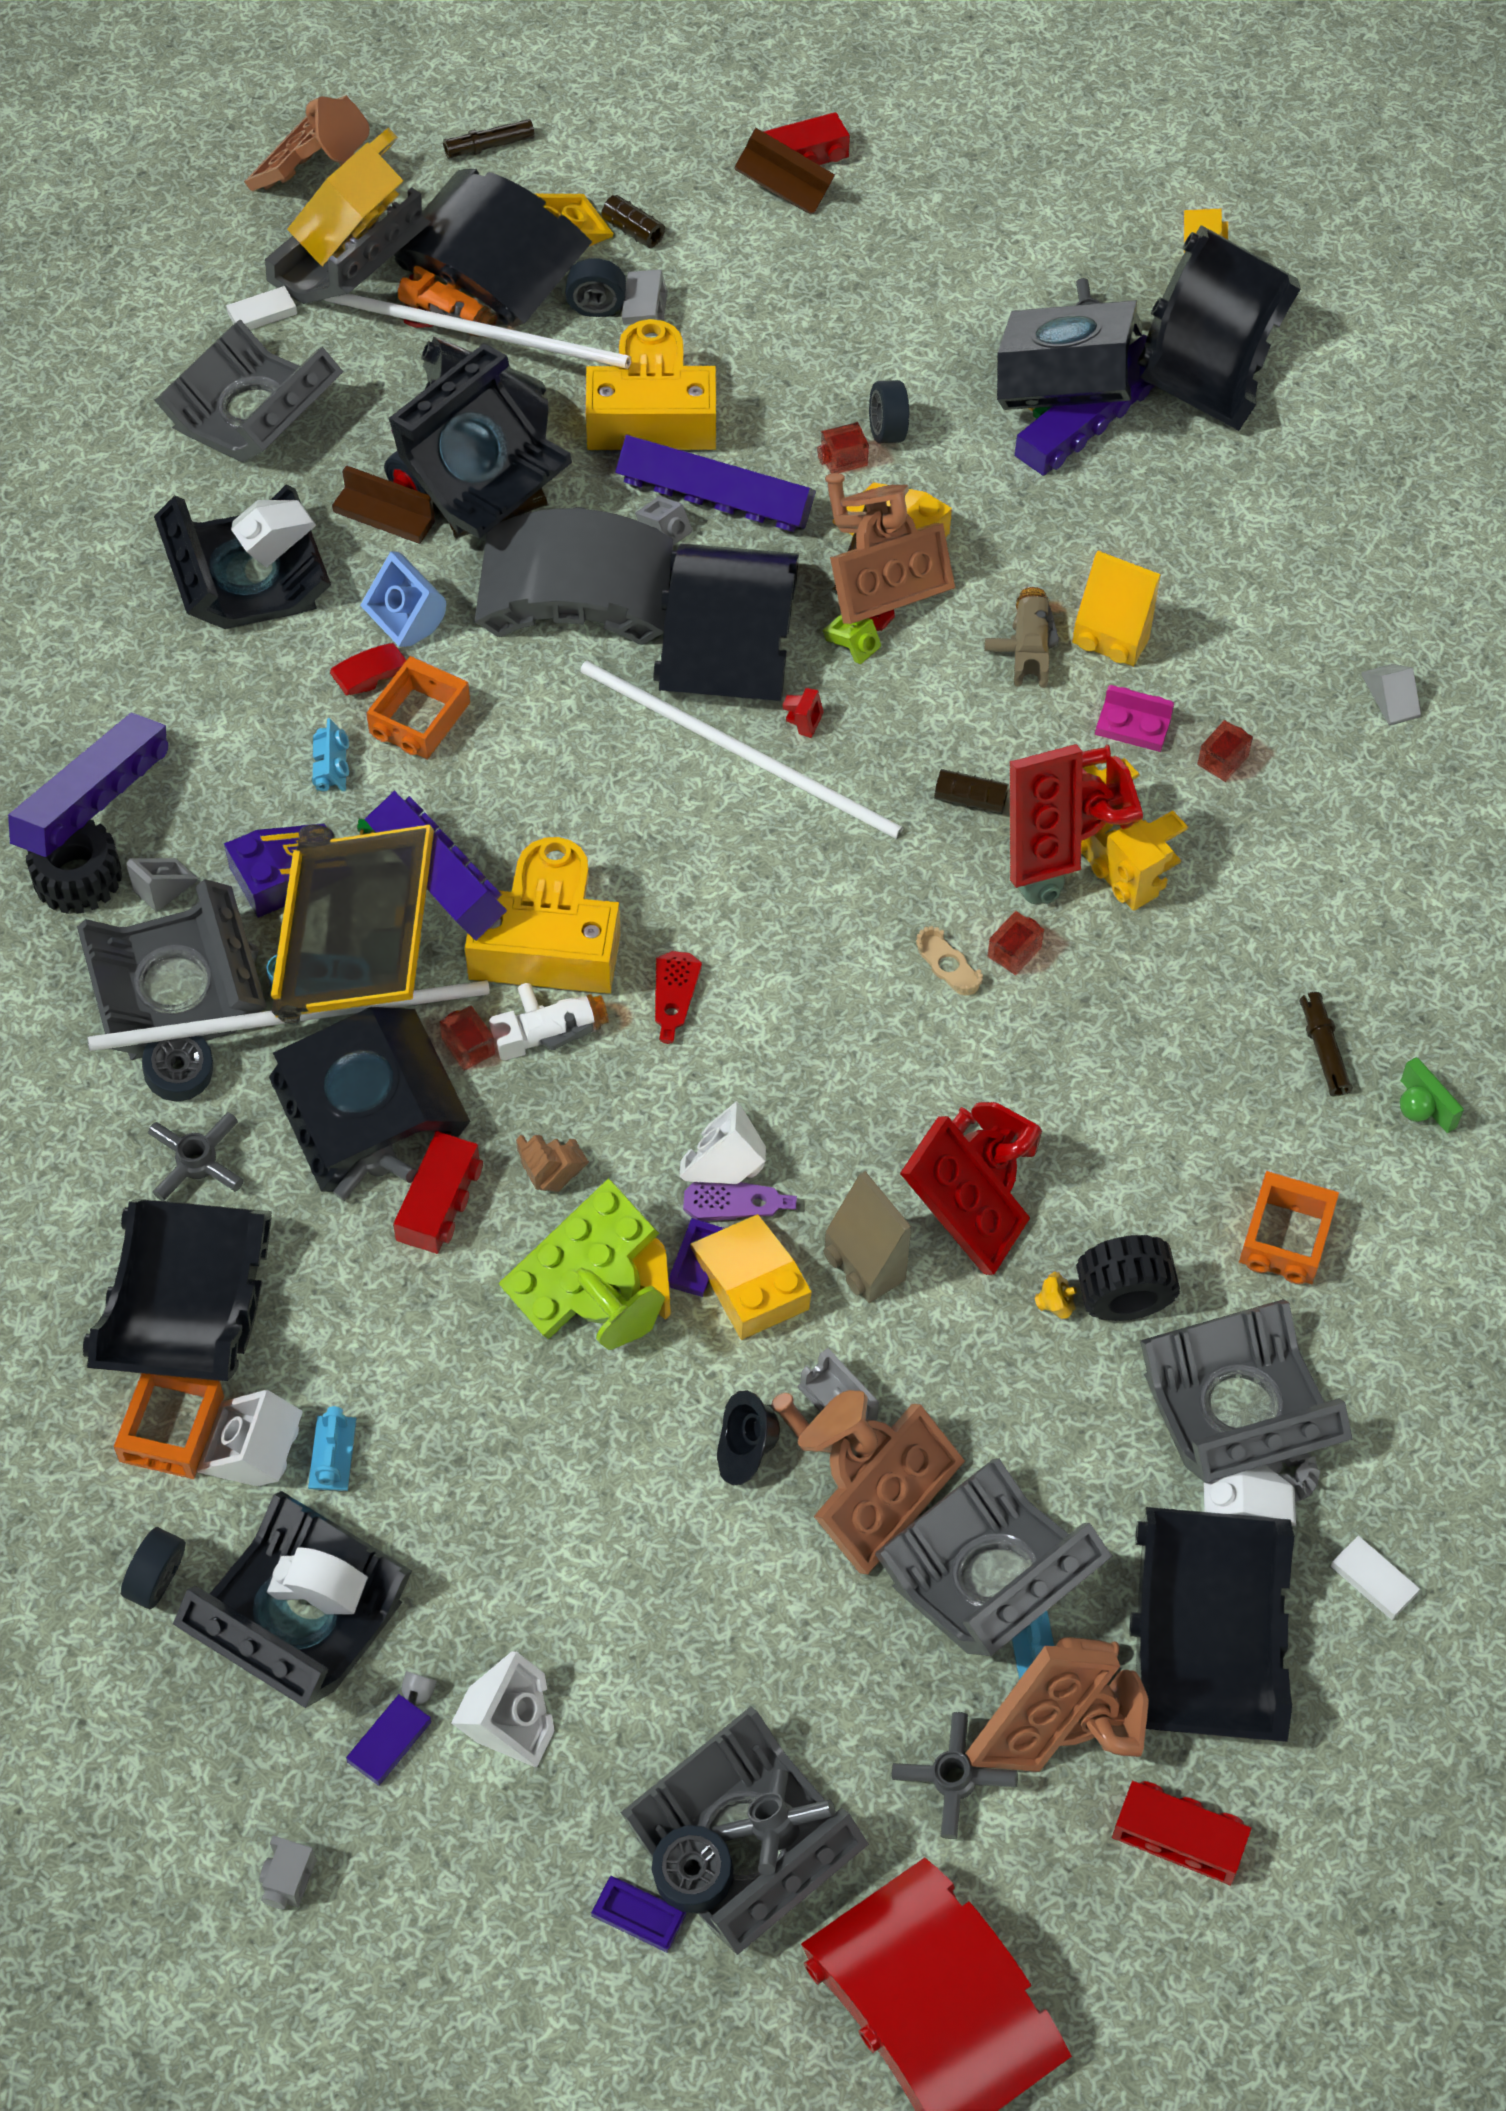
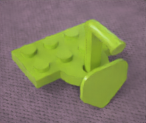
M608 1178L498 1284L547 1339H550L577 1313L587 1321L604 1323L599 1329L596 1339L606 1349L613 1350L650 1332L665 1300L664 1295L653 1286L645 1287L639 1291V1271L632 1261L660 1233L615 1183Z

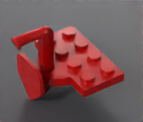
M1077 744L1010 761V881L1016 888L1080 871L1081 841L1094 836L1106 823L1119 825L1124 830L1143 819L1142 808L1131 773L1118 756L1111 757L1109 745H1105L1104 748L1082 751ZM1106 763V784L1100 777L1087 773L1083 768Z
M978 1102L972 1108L971 1113L967 1109L960 1107L959 1113L953 1121L949 1116H938L900 1174L979 1270L986 1275H994L1030 1220L1029 1215L1012 1196L1011 1190L1016 1181V1159L1019 1157L1035 1156L1038 1151L1042 1129L1036 1123L999 1103ZM976 1121L983 1129L967 1133L965 1136L963 1135L970 1124H975Z

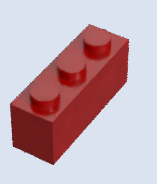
M837 112L763 131L818 165L838 162L849 157L850 135Z
M438 1131L435 1132L393 1223L396 1241L436 1254L439 1253L443 1242L448 1244L451 1241L455 1230V1222L453 1220L457 1211L463 1212L469 1199V1191L467 1189L471 1180L477 1181L482 1172L483 1160L479 1157L478 1144Z
M1132 1780L1112 1838L1231 1886L1252 1828L1244 1825V1822L1235 1815L1229 1813L1216 1814L1204 1809V1806L1195 1799L1189 1797H1181L1179 1799L1164 1793V1790L1157 1784L1148 1781L1138 1783Z

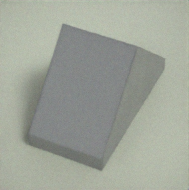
M1390 664L1362 672L1361 675L1389 726L1420 718L1421 712L1412 667Z
M129 858L126 864L133 891L156 912L198 880L176 858Z

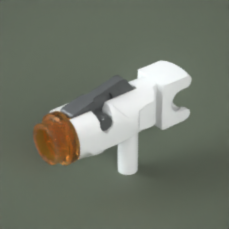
M524 983L518 987L526 1013L515 1015L514 1011L492 1016L489 1020L491 1034L493 1038L497 1039L499 1058L501 1060L523 1056L526 1054L525 1049L539 1045L556 1050L575 1039L596 1032V1030L601 1029L602 1024L609 1023L606 1006L601 995L593 997L592 994L584 997L559 1000L556 1004L544 1007L543 1005H538L530 983Z

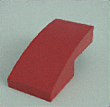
M388 643L349 657L332 667L330 674L345 695L348 696L376 689L378 680L394 677L406 662V659L394 643Z

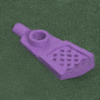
M693 1182L684 1191L683 1210L692 1218L700 1221L736 1220V1218L752 1217L757 1214L760 1217L773 1216L779 1209L796 1210L797 1196L779 1195L775 1188L742 1182L738 1184ZM762 1199L765 1201V1205L757 1207L753 1205L752 1201Z

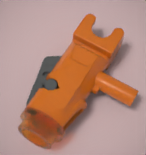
M419 266L413 268V280L406 277L400 280L398 299L412 308L421 306L430 312L493 326L496 324L497 316L492 313L491 308L482 305L476 299L459 291L462 287L456 284L451 285L447 283L444 285L439 281H434L435 274Z

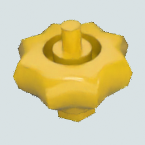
M1053 1272L1044 1280L1041 1292L1036 1294V1305L1040 1311L1047 1310L1061 1319L1068 1318L1076 1310L1074 1294L1077 1293V1289L1075 1286L1069 1287L1068 1280L1063 1278L1060 1272Z

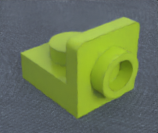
M839 615L822 630L826 641L849 648L854 662L862 664L881 647L873 620L870 618L852 624H844L842 615Z

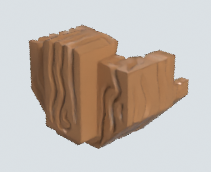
M520 1135L516 1139L521 1164L536 1190L559 1192L589 1163L583 1151L579 1148L576 1139H569L565 1145H560L558 1139H554L546 1144L541 1135H534L528 1142L525 1140L524 1135Z

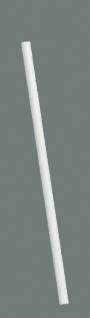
M354 294L324 299L335 304L628 369L631 365V356Z
M589 661L583 663L581 673L896 839L898 833L903 831L902 826L593 663Z
M485 980L414 990L412 1000L279 1018L275 1017L276 1010L89 1036L87 1039L89 1051L355 1014L369 1007L397 1008L490 994L488 981Z

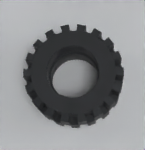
M90 819L87 821L83 828L77 830L62 846L56 848L47 857L27 850L26 863L35 892H37L38 898L42 902H47L48 907L53 910L58 906L62 913L68 914L70 909H75L76 914L84 913V907L90 906L91 910L99 908L97 902L100 900L104 903L108 902L111 899L109 892L116 893L119 888L118 882L122 879V868L113 837L110 833H107L106 828L102 824L95 825L94 820ZM73 860H88L86 864L76 869H60L64 864Z
M1130 1235L1110 1239L1088 1249L1084 1255L1080 1256L1076 1264L1086 1312H1089V1315L1092 1317H1097L1101 1320L1126 1321L1143 1318L1171 1305L1180 1294L1179 1281L1170 1245L1159 1237Z

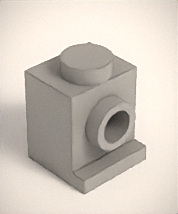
M272 1836L270 1845L274 1856L273 1858L268 1857L265 1860L259 1881L263 1883L262 1887L264 1890L261 1901L277 1909H285L286 1905L298 1908L317 1861L312 1847Z

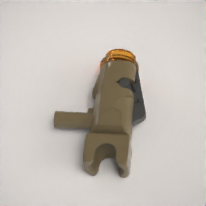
M1028 587L1023 589L1016 599L1017 613L1012 625L1016 631L1015 635H1012L1011 639L985 638L984 651L1015 652L1014 685L1017 687L1021 686L1023 677L1033 674L1038 677L1039 686L1045 688L1048 685L1049 649L1058 645L1059 637L1049 605V598L1046 596L1045 591L1038 587Z

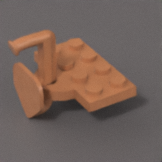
M347 95L338 99L321 96L310 101L306 106V117L255 169L244 183L251 191L262 187L267 190L278 181L285 183L296 174L294 168L298 164L305 163L321 148L330 159L343 165L368 138L370 129L367 119Z
M839 473L826 475L825 481L828 482L829 497L836 526L843 533H857V549L830 557L844 624H852L955 588L943 523H933L916 529L913 519L907 514L905 495L909 491L908 485H887L844 497L843 481L845 476ZM890 500L891 506H887L886 501ZM866 505L867 512H849L846 506Z
M848 1390L834 1397L809 1424L794 1405L793 1396L789 1393H781L773 1399L772 1409L780 1414L798 1437L800 1448L804 1451L831 1453V1474L838 1489L818 1510L814 1518L856 1570L861 1574L868 1575L879 1562L874 1553L914 1522L965 1460L921 1404H911L896 1423L890 1427L886 1423L866 1420L867 1395L863 1391Z
M1064 1637L1057 1642L1056 1646L1045 1645L967 1750L966 1755L970 1766L1040 1772L1059 1746L1076 1745L1093 1738L1098 1740L1105 1751L1120 1756L1140 1757L1144 1749L1149 1702L1142 1681L1135 1671L1122 1670L1111 1684L1107 1685L1120 1667L1117 1659L1119 1644L1115 1641L1109 1643L1101 1640Z

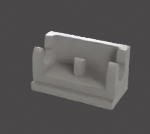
M661 269L628 272L622 311L623 324L632 325L638 321L648 319L664 321L668 291ZM648 333V334H646V335H644V336H658V335L655 334V333Z
M829 1348L820 1353L818 1357L819 1362L812 1370L808 1366L804 1367L801 1372V1383L797 1388L820 1412L834 1397L848 1390L863 1391L868 1397L866 1420H877L879 1401Z

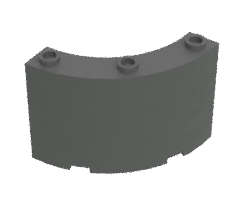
M582 507L540 510L504 520L486 534L474 622L495 636L503 637L516 630L535 626V621L540 619L553 618L554 623L584 625L585 620L603 623L605 630L622 635L639 645H644L664 633L666 610H662L663 590L669 589L673 539L657 528L614 513L589 510Z

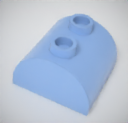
M390 551L360 604L399 647L412 646L431 635L441 623L446 612L445 598L403 554Z

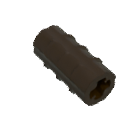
M612 195L604 204L601 212L602 218L612 224L613 227L623 231L625 235L628 234L634 238L636 242H640L648 248H653L662 240L665 233L664 224L656 220L654 216L645 213L642 208L634 206L631 201H627L619 195Z
M941 769L936 783L934 799L949 802L950 804L967 806V808L981 809L984 812L990 811L1002 814L1008 795L1009 784L995 781L993 778L977 777L976 774L972 776L960 773L959 771L954 772Z

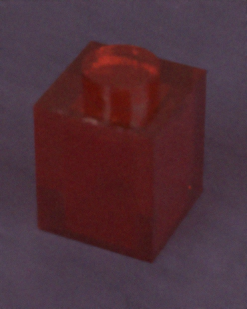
M856 422L821 431V445L817 446L818 458L822 465H827L831 474L868 466L869 444L859 423Z
M1224 720L1201 745L1197 765L1226 782L1249 757L1253 736L1241 727Z
M1015 910L990 937L987 957L1014 975H1017L1042 948L1044 929L1034 919L1025 917Z
M472 1005L462 1010L453 1011L445 1019L439 1021L442 1040L463 1071L495 1055L494 1037Z

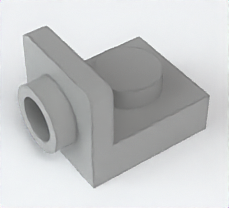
M658 496L635 513L639 522L655 527L672 538L673 545L692 532L684 506L679 502Z

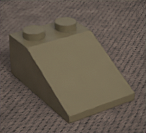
M864 1171L857 1177L825 1232V1248L823 1252L828 1262L834 1268L839 1266L846 1274V1282L852 1292L857 1296L862 1294L868 1303H871L906 1281L911 1225L867 1172Z

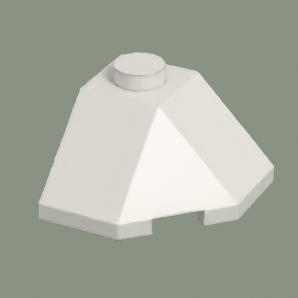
M257 500L233 521L231 530L246 552L267 568L312 530L316 524L298 500Z
M737 1101L710 1122L701 1133L703 1138L697 1146L698 1151L695 1153L692 1149L688 1150L680 1161L679 1176L684 1181L738 1184L746 1177L749 1179L753 1178L763 1169L766 1162V1146Z
M1267 1465L1207 1483L1204 1482L1205 1512L1291 1519L1292 1526H1296L1295 1489Z
M510 1652L468 1688L451 1724L475 1742L530 1766L537 1767L555 1731L552 1714L546 1713L543 1691L547 1690L545 1673L518 1652Z

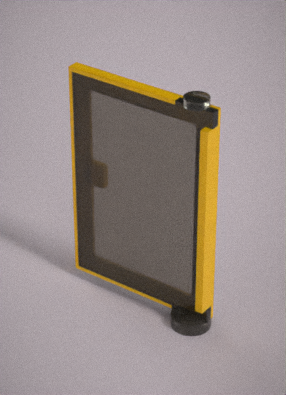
M308 825L300 830L297 851L293 852L271 991V997L274 999L272 1013L276 1018H279L284 1023L295 1024L300 1021L301 1014L413 999L434 835L431 825L335 839L334 833L330 829L321 825Z

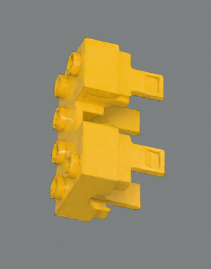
M1121 759L1128 767L1132 779L1134 780L1139 777V772L1127 759ZM1096 765L1083 768L1087 773L1100 777L1106 784V768L1099 770ZM1173 810L1151 823L1141 820L1128 829H1113L1105 834V832L1113 827L1112 824L1106 823L1094 836L1081 841V854L1090 862L1094 874L1100 879L1104 878L1112 887L1117 900L1121 903L1126 902L1133 911L1159 896V892L1166 888L1168 879L1165 877L1161 880L1158 876L1181 862V859L1166 842L1186 831L1188 826Z

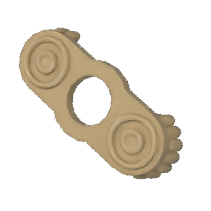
M930 926L929 929L924 927L923 930H920L919 934H917L916 945L920 955L931 965L933 973L940 979L945 980L960 995L966 996L976 993L982 984L983 974H981V970L974 971L966 963L964 955L958 950L953 949L946 942L943 930L939 931L938 927L934 928L933 926ZM944 957H952L958 961L959 967L955 971L947 972L942 970L938 963Z

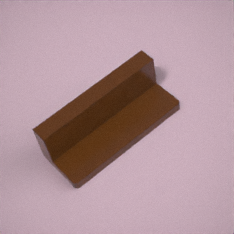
M756 127L734 167L737 172L809 214L815 213L835 177V174Z
M345 466L342 471L345 487L332 504L333 512L420 544L435 523L433 500L430 496L356 468Z

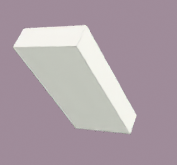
M285 286L226 305L228 315L233 324L241 319L249 330L297 314L296 305Z
M1359 1535L1331 1564V1568L1391 1620L1420 1591L1419 1587Z

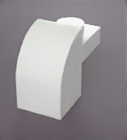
M297 1548L294 1556L280 1557L273 1571V1577L267 1593L277 1600L305 1599L325 1614H354L368 1577L347 1562L333 1555L309 1548Z

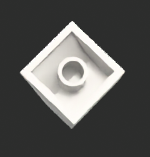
M269 1390L222 1401L196 1471L201 1474L253 1486L278 1482L286 1470V1459L292 1442L299 1433L298 1424L303 1411Z

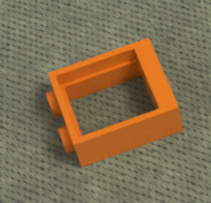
M409 656L366 712L369 733L381 742L388 741L401 747L403 751L410 755H418L428 760L471 703L468 682ZM413 689L445 703V706L424 733L390 719Z
M1266 1171L1239 1263L1247 1265L1250 1270L1258 1273L1268 1271L1282 1275L1291 1283L1313 1284L1339 1192ZM1266 1203L1321 1219L1311 1257L1255 1241Z
M141 1373L113 1446L119 1462L194 1479L216 1415L224 1399L220 1381ZM154 1386L203 1397L185 1448L136 1437Z

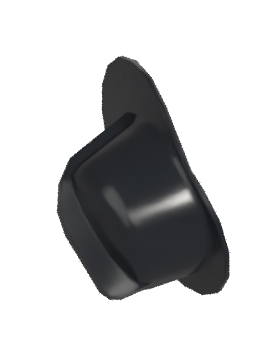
M748 1390L736 1392L727 1402L717 1448L720 1475L725 1482L733 1486L743 1485L752 1479L760 1466L763 1455L776 1446L780 1435V1422L772 1406L763 1404L757 1394Z

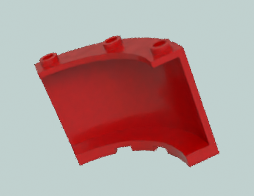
M924 1857L802 1942L801 1946L808 1958L804 1962V1966L817 1985L823 1982L854 2017L861 2027L858 2032L863 2042L872 2053L878 2050L901 2085L915 2111H999L1071 2058L1072 2055L1047 2009L1039 2011L1025 1991L1032 1985L1002 1941L970 1901L963 1906L959 1903L953 1892L955 1889L954 1884Z

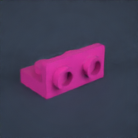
M1109 685L1095 735L1161 752L1171 723L1174 702L1160 696H1152L1125 687Z

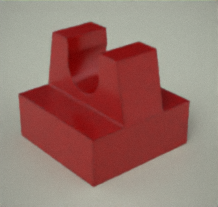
M805 688L803 695H787L782 707L783 710L789 711L786 722L797 725L799 735L812 738L824 712L819 691Z

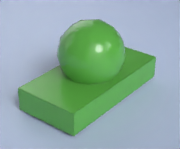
M1415 1057L1408 1061L1400 1080L1407 1088L1400 1098V1110L1403 1115L1410 1121L1416 1122L1428 1120L1432 1116L1446 1133L1457 1128L1464 1108L1419 1058Z

